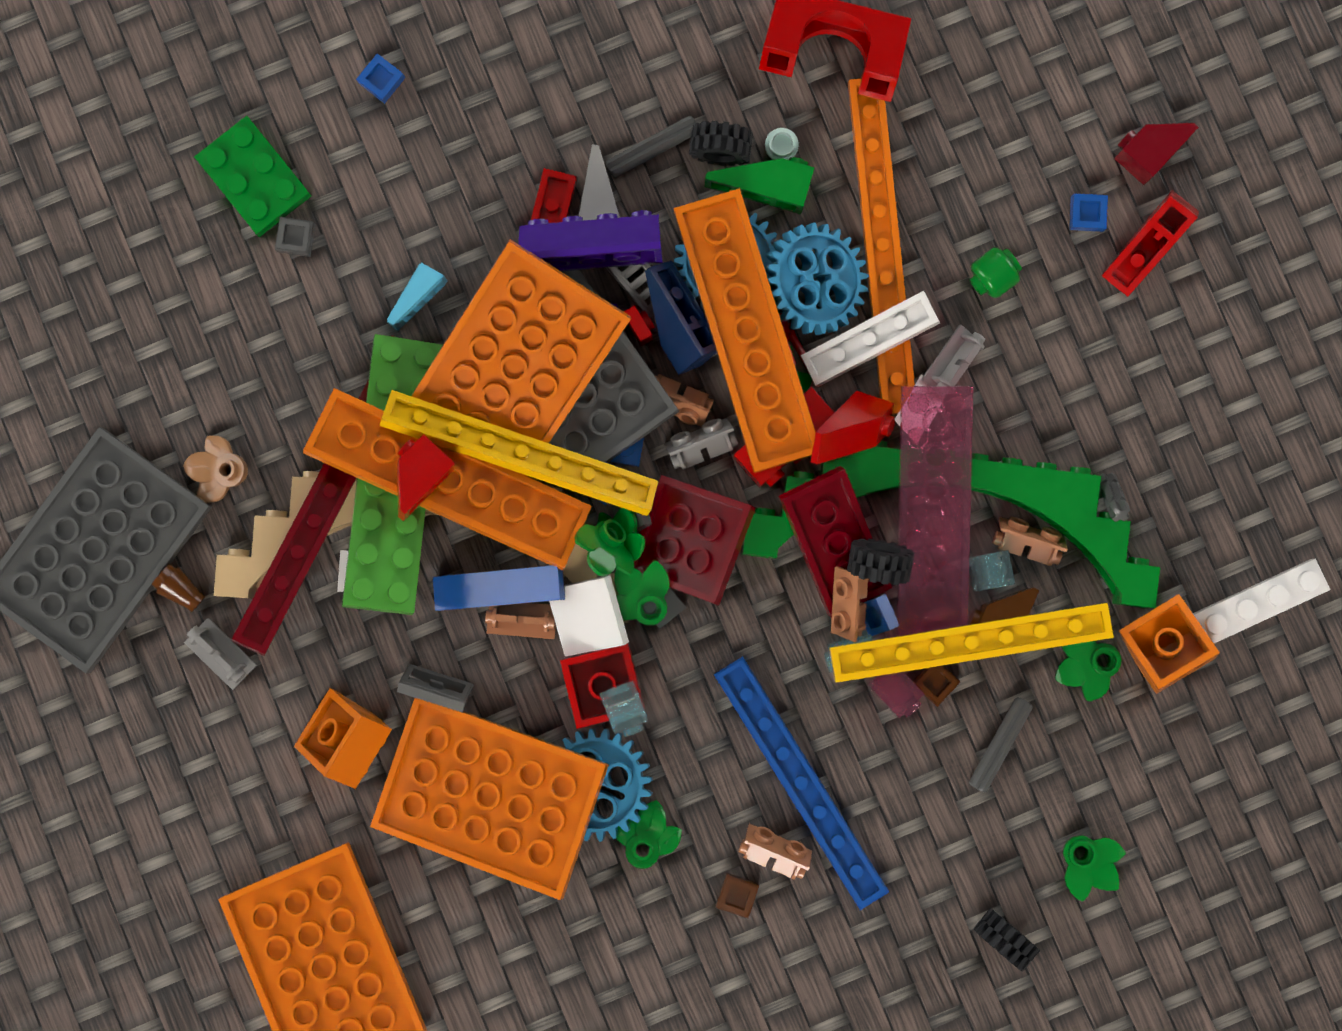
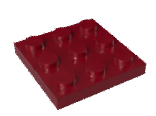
M661 475L652 509L649 513L652 525L639 532V534L644 536L645 547L641 557L634 561V568L643 573L653 561H658L668 575L670 588L719 606L756 508L752 505Z

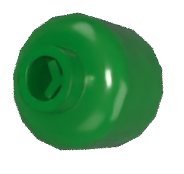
M993 247L972 263L971 271L974 276L969 281L980 296L987 293L992 298H998L1018 284L1020 281L1019 272L1022 270V267L1009 249L1006 248L1002 251L998 247Z

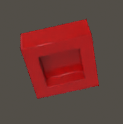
M635 305L625 310L624 312L631 316L628 326L640 346L652 341V333L650 331L655 327L646 311L644 310L639 313Z

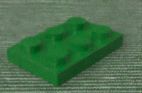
M247 115L194 156L258 237H261L279 222L280 217H286L312 196Z

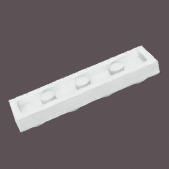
M922 291L804 353L801 357L815 386L819 387L940 324V321L926 293Z
M1310 559L1194 612L1193 615L1212 642L1216 643L1329 591L1330 588L1317 560Z

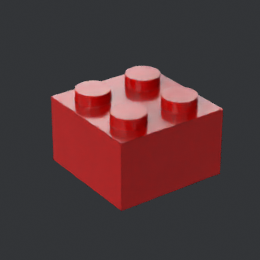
M629 643L560 660L576 729L645 712V705Z

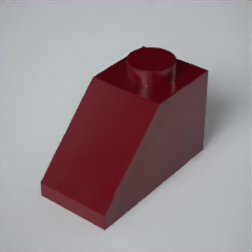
M1195 123L1146 124L1138 133L1131 130L1120 141L1118 146L1122 150L1114 159L1139 182L1145 185L1199 127Z

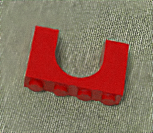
M776 0L762 51L759 70L792 78L799 49L806 40L823 34L837 35L856 45L863 56L864 69L858 94L891 102L899 78L912 18L840 0Z

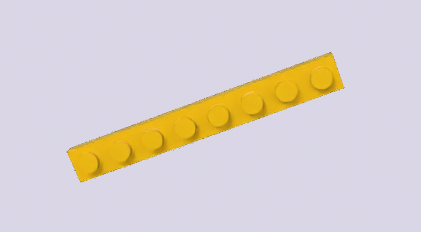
M391 390L379 426L417 439L424 434L435 445L648 516L652 509L658 485L657 480Z
M1101 603L829 647L834 680L837 683L1114 638L1108 603Z

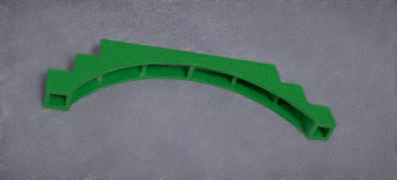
M880 441L876 447L821 463L820 475L838 466H842L846 470L856 498L894 488L940 486L979 492L1012 503L1052 526L1082 552L1098 571L1113 594L1112 604L1139 608H1156L1160 567L1149 566V559L1128 557V563H1126L1131 521L1118 520L1115 522L1111 519L1109 512H1099V517H1096L1101 476L1091 475L1090 468L1070 467V472L1057 470V464L1036 462V467L1023 466V460L1016 458H1002V463L989 461V455L969 453L968 458L955 457V451L948 449H935L933 454L921 452V446L901 444L900 449L887 448V442ZM794 471V477L787 476L785 479L784 493L814 479V474ZM783 506L780 517L775 516V510L755 507L754 515L743 541L741 555L776 559L778 549L794 535Z

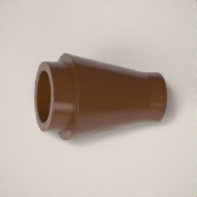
M168 564L151 584L157 589V594L187 608L191 612L205 598L180 567L175 568L171 564Z

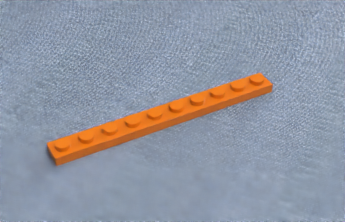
M851 79L848 81V92L867 274L869 275L868 286L871 315L873 318L905 301L906 295L886 103L884 100L858 94L861 79ZM910 339L876 357L880 398L894 403L892 415L899 413L915 385Z

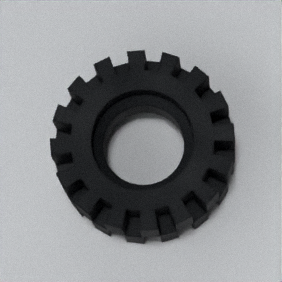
M707 121L697 122L692 126L689 155L693 159L698 158V161H707L708 164L719 163L721 166L725 164L729 166H735V164L744 165V163L750 161L753 132L748 130L749 128L740 127L739 124L730 125L729 122L724 121L723 123H718V121H711V123Z
M853 540L847 571L851 572L853 576H859L858 578L863 580L870 579V582L874 583L880 581L882 584H888V582L893 585H899V583L906 584L910 581L915 553L904 545L898 546L897 543H887L885 540Z
M991 907L973 928L989 945L1022 972L1040 952L1038 947Z

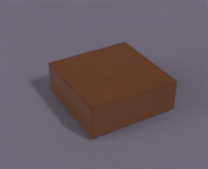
M943 665L924 668L911 682L936 707L960 683Z
M726 873L715 907L749 919L759 884Z

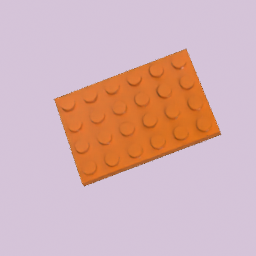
M509 239L411 396L549 443L631 320V316Z
M414 698L370 827L561 900L564 898L609 764L464 711L462 713Z
M349 842L218 899L272 1031H427Z

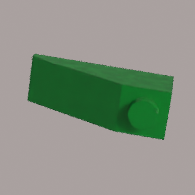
M790 157L789 160L780 158L709 171L706 173L704 187L723 193L740 188L744 199L801 214L815 167L808 166L809 163L801 158Z

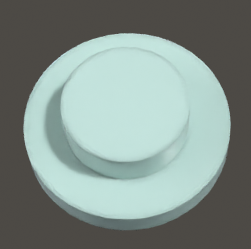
M787 128L774 129L768 134L765 141L766 153L772 160L780 158L789 160L790 157L796 155L799 147L797 136Z

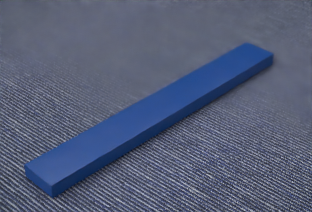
M743 656L716 672L714 676L858 908L862 910L889 893L881 877Z

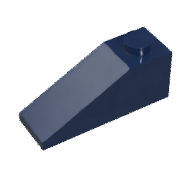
M672 260L649 267L645 274L661 347L678 375L700 367L717 353L706 316Z

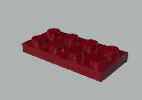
M838 466L778 496L825 610L831 618L835 567L838 566L847 570L853 540L865 539L868 541V539H873L846 470L842 466ZM869 579L867 598L860 599V603H864L892 589L890 582L888 584H882L880 581L874 583L870 582Z

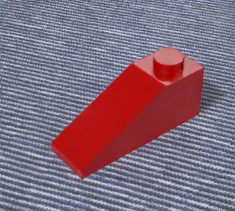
M1172 190L1102 274V277L1128 297L1198 218L1199 211Z
M856 391L816 431L810 462L820 464L876 447L885 436L889 437L894 429L896 422L894 420L895 417L892 416L894 403Z

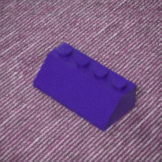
M635 211L631 213V217L617 218V214L605 213L597 215L596 220L584 221L583 217L569 216L563 218L562 222L549 223L546 219H534L528 221V225L519 226L518 244L559 271L663 263L659 214L652 215L651 211Z

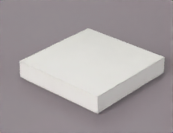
M610 575L564 585L565 600L549 601L565 657L629 643Z

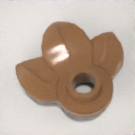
M207 436L205 452L191 454L183 465L187 476L196 482H200L197 496L206 503L217 502L223 499L230 487L240 485L248 475L246 462L241 456L233 454L230 443L220 436ZM230 465L231 473L227 475V468Z

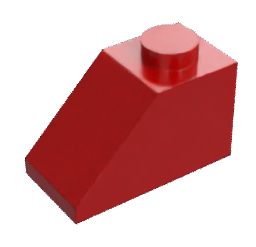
M424 434L417 441L412 438L408 440L397 453L400 456L397 464L398 517L403 522L453 472L455 463Z

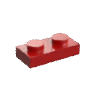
M544 168L531 220L546 219L549 223L562 222L563 218L568 217L577 183V176Z

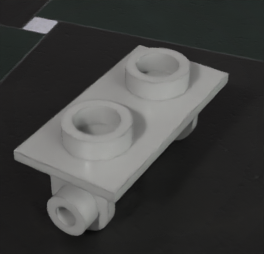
M960 324L921 380L943 399H946L950 392H954L955 385L978 352L984 349L983 343L986 339L977 332L971 334Z
M718 418L704 423L701 429L691 433L689 431L677 433L671 437V441L664 443L671 456L670 459L674 469L681 467L684 470L704 462L700 451L704 448H707L710 458L732 451V447L738 445L734 432H732L734 429L728 419L721 420Z
M209 618L199 627L197 625L194 626L187 633L189 638L184 643L232 690L257 666Z

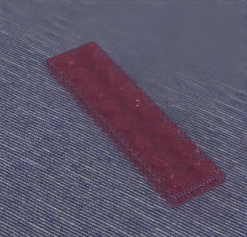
M901 386L898 546L904 545L907 549H912L915 555L910 581L906 584L899 583L897 589V621L899 623L897 636L968 625L973 386Z

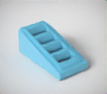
M423 263L419 264L387 318V322L396 330L402 328L448 282L445 276Z

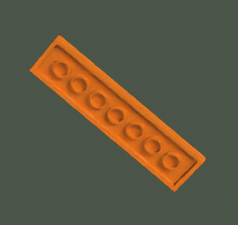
M740 188L674 208L675 218L754 473L812 456L816 432Z
M334 388L303 449V454L398 496L397 464L400 456L397 453L408 440L412 438L417 441L418 439L379 426L384 410ZM436 445L455 463L453 472L419 506L546 564L556 566L562 571L564 570L576 544L575 534L584 525L591 510V505L521 473Z

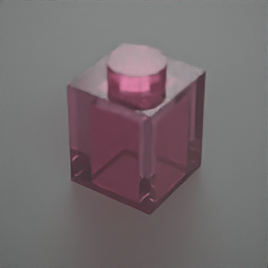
M905 672L877 676L867 685L892 714L898 718L903 714L906 717L912 715L922 705L919 699L925 695Z

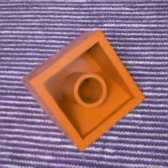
M1180 594L1119 630L1137 667L1156 694L1214 660L1220 653Z
M329 688L294 747L324 777L356 789L361 779L366 775L380 748L385 744L392 729L372 712L336 690Z

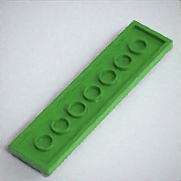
M375 334L366 403L385 410L391 390L411 396L443 344ZM359 478L356 481L342 607L413 615L426 509L418 506L403 522L398 517V496Z

